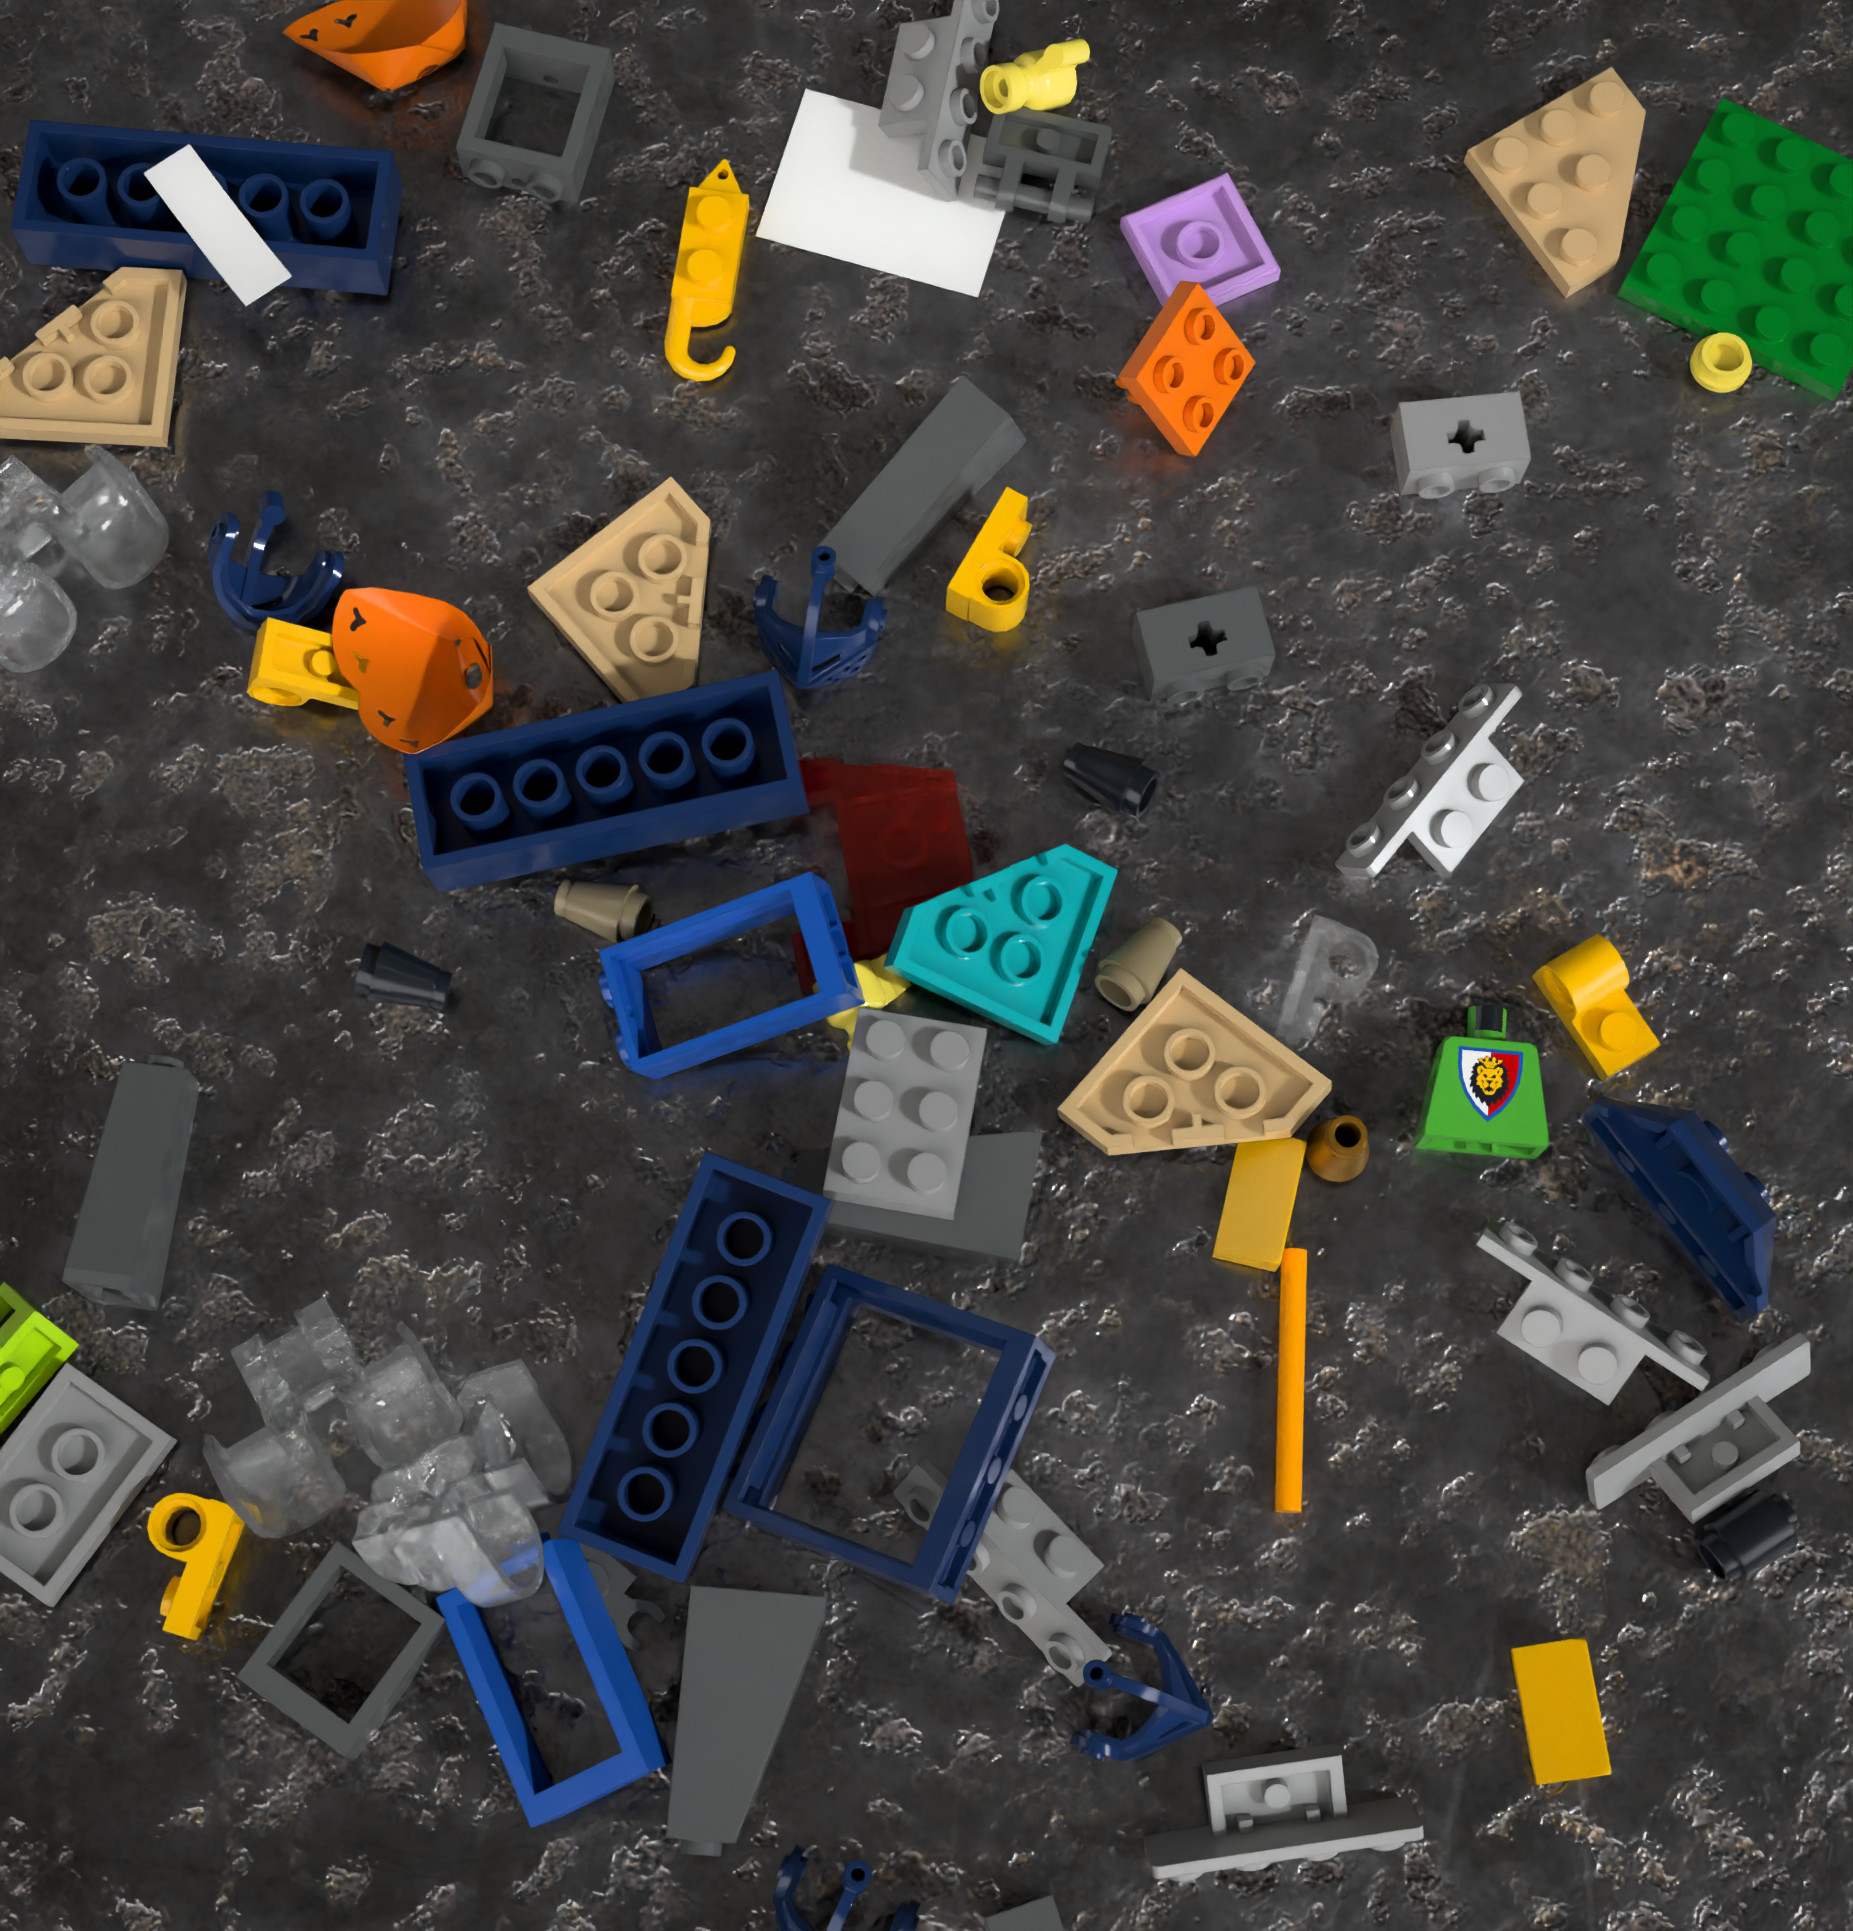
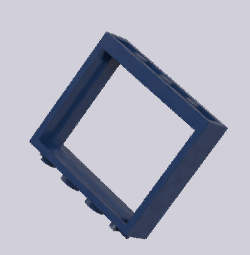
M828 1263L815 1295L808 1294L805 1305L806 1315L795 1340L786 1346L779 1362L780 1375L770 1398L760 1406L754 1417L752 1425L753 1437L742 1462L737 1464L729 1475L734 1480L721 1509L749 1526L953 1606L1056 1354L1036 1335ZM860 1307L1000 1356L913 1565L772 1510Z

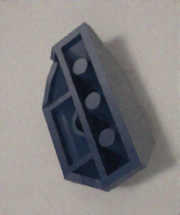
M1602 1096L1593 1102L1579 1116L1580 1120L1740 1324L1767 1307L1776 1214L1768 1205L1770 1203V1196L1763 1184L1753 1174L1749 1172L1743 1173L1728 1155L1729 1145L1721 1131L1710 1121L1704 1120L1702 1122L1693 1110Z

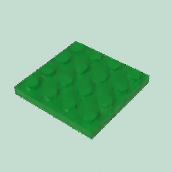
M1722 98L1617 296L1702 338L1717 333L1734 334L1746 343L1753 363L1834 401L1853 367V160Z

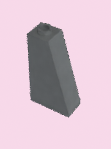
M962 375L817 546H828L835 550L836 570L833 578L851 594L860 584L871 595L875 596L1027 442L1011 416L965 376Z
M146 1055L144 1063L123 1061L62 1277L64 1283L93 1303L158 1311L201 1085L188 1069L183 1068L184 1062L179 1059L162 1055Z
M1023 1131L969 1136L954 1220L836 1200L824 1233L1016 1271L1043 1133ZM831 1148L800 1150L795 1169L784 1167L780 1179L823 1195Z
M691 1585L666 1838L681 1839L680 1853L721 1857L722 1843L738 1844L825 1619L826 1597Z

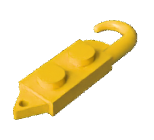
M723 159L698 188H689L664 341L665 357L672 369L683 378L696 382L711 381L723 375L732 365L736 353L733 346H727L721 357L715 362L699 364L693 361L687 352L691 327H707L719 324L728 317L729 313H732L750 205L749 194H742L727 159ZM721 176L727 177L726 179H719Z

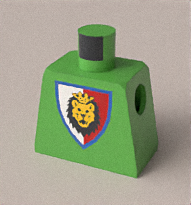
M1492 1005L1469 1007L1467 1037H1445L1436 1049L1415 1135L1414 1148L1536 1160L1548 1147L1549 1135L1538 1050L1531 1043L1505 1041L1506 1009Z

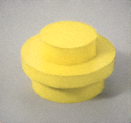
M1717 333L1703 338L1696 345L1690 357V369L1695 380L1705 389L1718 393L1731 392L1742 386L1752 368V359L1746 343L1740 337L1731 333Z

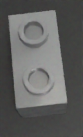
M1520 391L1402 402L1398 404L1390 426L1400 495L1419 493V496L1422 498L1435 499L1447 496L1459 489L1479 488L1480 491L1485 493L1501 492L1513 487L1515 484H1520L1532 459Z

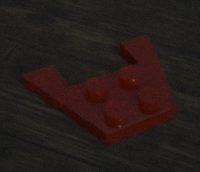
M814 757L813 761L799 760L809 807L834 802L855 914L853 920L841 922L853 963L861 960H870L890 948L904 909L976 880L957 779L953 770L874 763L873 766L837 763L835 759ZM802 931L791 933L800 988L804 993L813 992L812 986L817 981Z

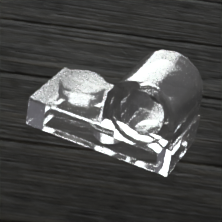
M1316 914L1306 932L1272 1037L1292 1052L1296 1050L1302 1037L1313 1040L1325 1006L1323 1003L1314 1001L1315 997L1335 1003L1353 1001L1363 994L1378 967L1379 956L1376 946L1367 935L1356 929L1339 924L1340 922ZM1335 955H1345L1351 958L1357 964L1359 975L1345 978L1335 974L1330 968L1328 958Z

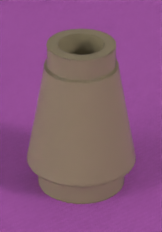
M565 879L558 888L554 911L557 916L564 917L618 944L648 932L653 917L654 899L651 894L641 892L638 884Z
M1153 917L1147 925H1144L1100 961V972L1095 977V984L1100 993L1109 1002L1126 1011H1134L1139 1004L1149 1003L1176 952V948L1182 942L1180 932L1167 920Z

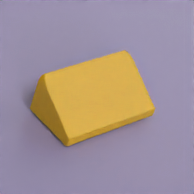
M1290 1137L1237 1143L1212 1254L1213 1258L1276 1272L1283 1257L1307 1145L1306 1140Z
M1573 1638L1510 1649L1535 1785L1611 1775V1765L1586 1638Z

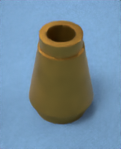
M1344 1115L1323 1121L1314 1127L1308 1135L1305 1150L1307 1161L1313 1171L1322 1178L1334 1182L1348 1181L1358 1176L1364 1170L1369 1159L1368 1134L1364 1123L1354 1116ZM1335 1135L1342 1136L1344 1141H1349L1353 1147L1341 1146L1336 1141Z

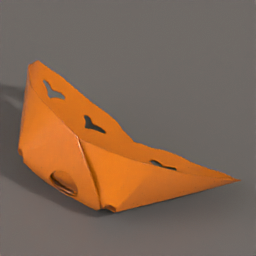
M341 0L297 19L282 33L296 43L380 90L391 89V91H394L446 65L457 58V55L462 50L467 48V0ZM353 14L357 15L350 28L334 22L337 19L346 20ZM312 29L318 31V41L302 39L300 37L302 35H310Z
M376 587L348 589L343 592L334 613L332 626L333 651L341 674L360 693L358 714L369 733L378 741L399 751L417 754L491 715L493 710L492 645L487 644L477 626L465 612L446 601L415 593ZM357 608L366 623L357 627L355 631H351L350 626L356 619L353 609ZM459 638L461 642L459 646H456L455 642ZM353 652L370 660L366 666L365 673L360 671V661L354 657ZM474 664H478L482 672V681L478 687L471 689L467 686L468 672ZM378 711H382L387 716L394 718L395 721H392L388 727H385L383 725L385 719L379 715ZM399 739L418 741V747H413L410 743L400 741Z

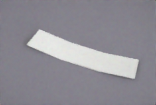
M190 144L144 172V175L181 225L245 306L292 277L223 190Z

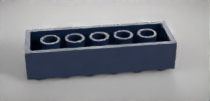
M30 119L11 224V231L29 264L117 271L121 267L182 270L186 278L225 281L144 175V172L190 144L261 239L292 275L291 278L278 286L387 295L403 191L393 151Z
M778 670L443 742L417 754L403 752L423 871L439 893L810 813L786 695Z
M705 1151L556 1534L680 1583H684L690 1577L836 1200L715 1153Z

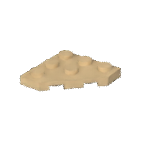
M1612 67L1467 151L1464 159L1465 165L1565 298L1614 270L1620 255L1646 111Z
M121 267L102 281L105 288L79 308L72 304L35 333L37 340L10 361L6 356L0 360V438L167 447L187 280L183 271Z
M669 477L527 587L530 598L623 703L696 687L711 539V521L672 477Z
M1180 968L1057 1110L1059 1118L1108 1156L1290 1138L1332 1090V1081Z

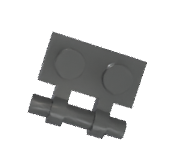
M1023 106L1017 111L993 114L983 152V164L1003 168L1001 179L978 174L973 197L996 202L995 209L1013 212L1014 208L1018 207L1048 214L1047 220L1065 224L1066 219H1071L1089 224L1095 200L1072 194L1075 185L1098 190L1113 127L1045 111L1032 110ZM1025 173L1056 180L1053 191L1021 184L1022 174Z

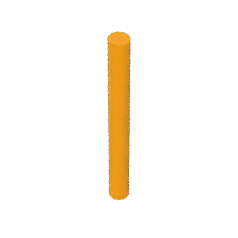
M1284 1248L1280 1274L1275 1512L1301 1513L1307 1250L1300 1248Z

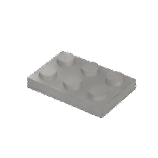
M859 1007L823 1187V1196L837 1201L954 1220L986 1044L987 1028Z
M66 1362L0 1449V1572L47 1606L54 1607L176 1444L177 1440L80 1370Z

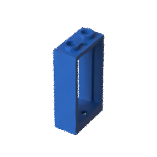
M811 871L599 950L604 969L598 975L599 986L607 1004L611 1008H615L621 1031L615 1034L618 1053L623 1063L628 1068H631L633 1072L653 1080L865 1004L830 884ZM796 913L820 992L662 1050L640 971Z
M548 1531L531 1536L512 1546L510 1549L514 1558L495 1568L492 1561L489 1560L458 1573L454 1576L457 1587L435 1598L443 1618L446 1619L445 1623L530 1828L559 1819L673 1763L579 1542L569 1538L551 1539ZM543 1568L547 1572L622 1749L621 1753L554 1786L477 1604L478 1601Z

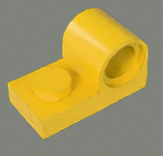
M1006 487L947 586L946 611L993 632L1008 631L1016 627L1024 618L1030 587L1029 574L1024 565L1014 557L1021 551L1032 528V524L1026 521L1028 497ZM992 586H1003L1012 591L1014 596L1009 600L998 602L987 597L984 591Z
M269 617L261 624L257 631L247 693L251 697L268 704L290 707L305 704L311 698L358 710L360 693L340 672L333 651L332 634ZM353 652L354 657L360 661V671L365 673L366 666L370 660Z
M1600 934L1593 935L1541 966L1533 974L1532 978L1602 1082L1655 1051L1661 1045L1624 991L1630 981L1627 968L1618 951L1604 936Z
M187 1493L168 1495L154 1506L149 1515L147 1525L150 1541L158 1551L186 1563L182 1577L174 1576L165 1590L160 1606V1614L166 1616L162 1630L198 1642L202 1641L249 1513L214 1499L208 1500ZM196 1511L201 1521L198 1536L190 1544L178 1546L172 1536L175 1520L184 1512Z

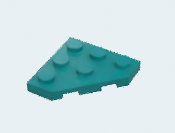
M1063 844L908 907L903 911L883 969L1045 1046L1057 1044L1118 870L1067 844Z

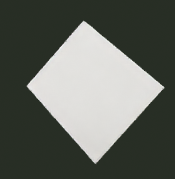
M805 89L756 237L978 298L1006 212L995 209L996 202L973 197L978 174L1001 179L1003 168L983 164V152L987 138L970 134L966 153L967 166L964 174L961 176L957 200L945 202L917 171L925 134L889 138L878 126L881 109Z

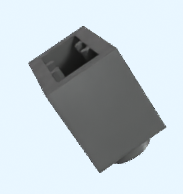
M1256 585L1135 613L1131 637L1149 702L1167 698V702L1171 704L1184 703L1201 696L1204 692L1203 690L1227 685L1229 690H1242L1257 685L1263 680L1264 676L1269 675L1276 652ZM1203 644L1206 652H1214V655L1206 656L1202 647H1194V645Z

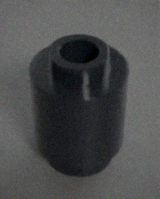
M1756 1489L1705 1524V1533L1695 1540V1546L1706 1566L1722 1583L1728 1585L1737 1578L1746 1581L1798 1544L1794 1530L1799 1527V1520L1790 1505L1780 1495L1774 1493L1769 1497L1763 1491Z

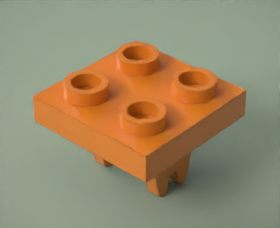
M1180 281L1117 377L1115 383L1117 386L1130 391L1127 399L1134 404L1141 405L1177 454L1196 457L1256 362L1198 282Z

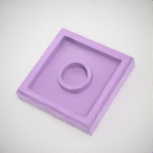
M1228 172L1121 217L1120 229L1162 308L1180 281L1198 282L1217 307L1279 280L1281 269Z

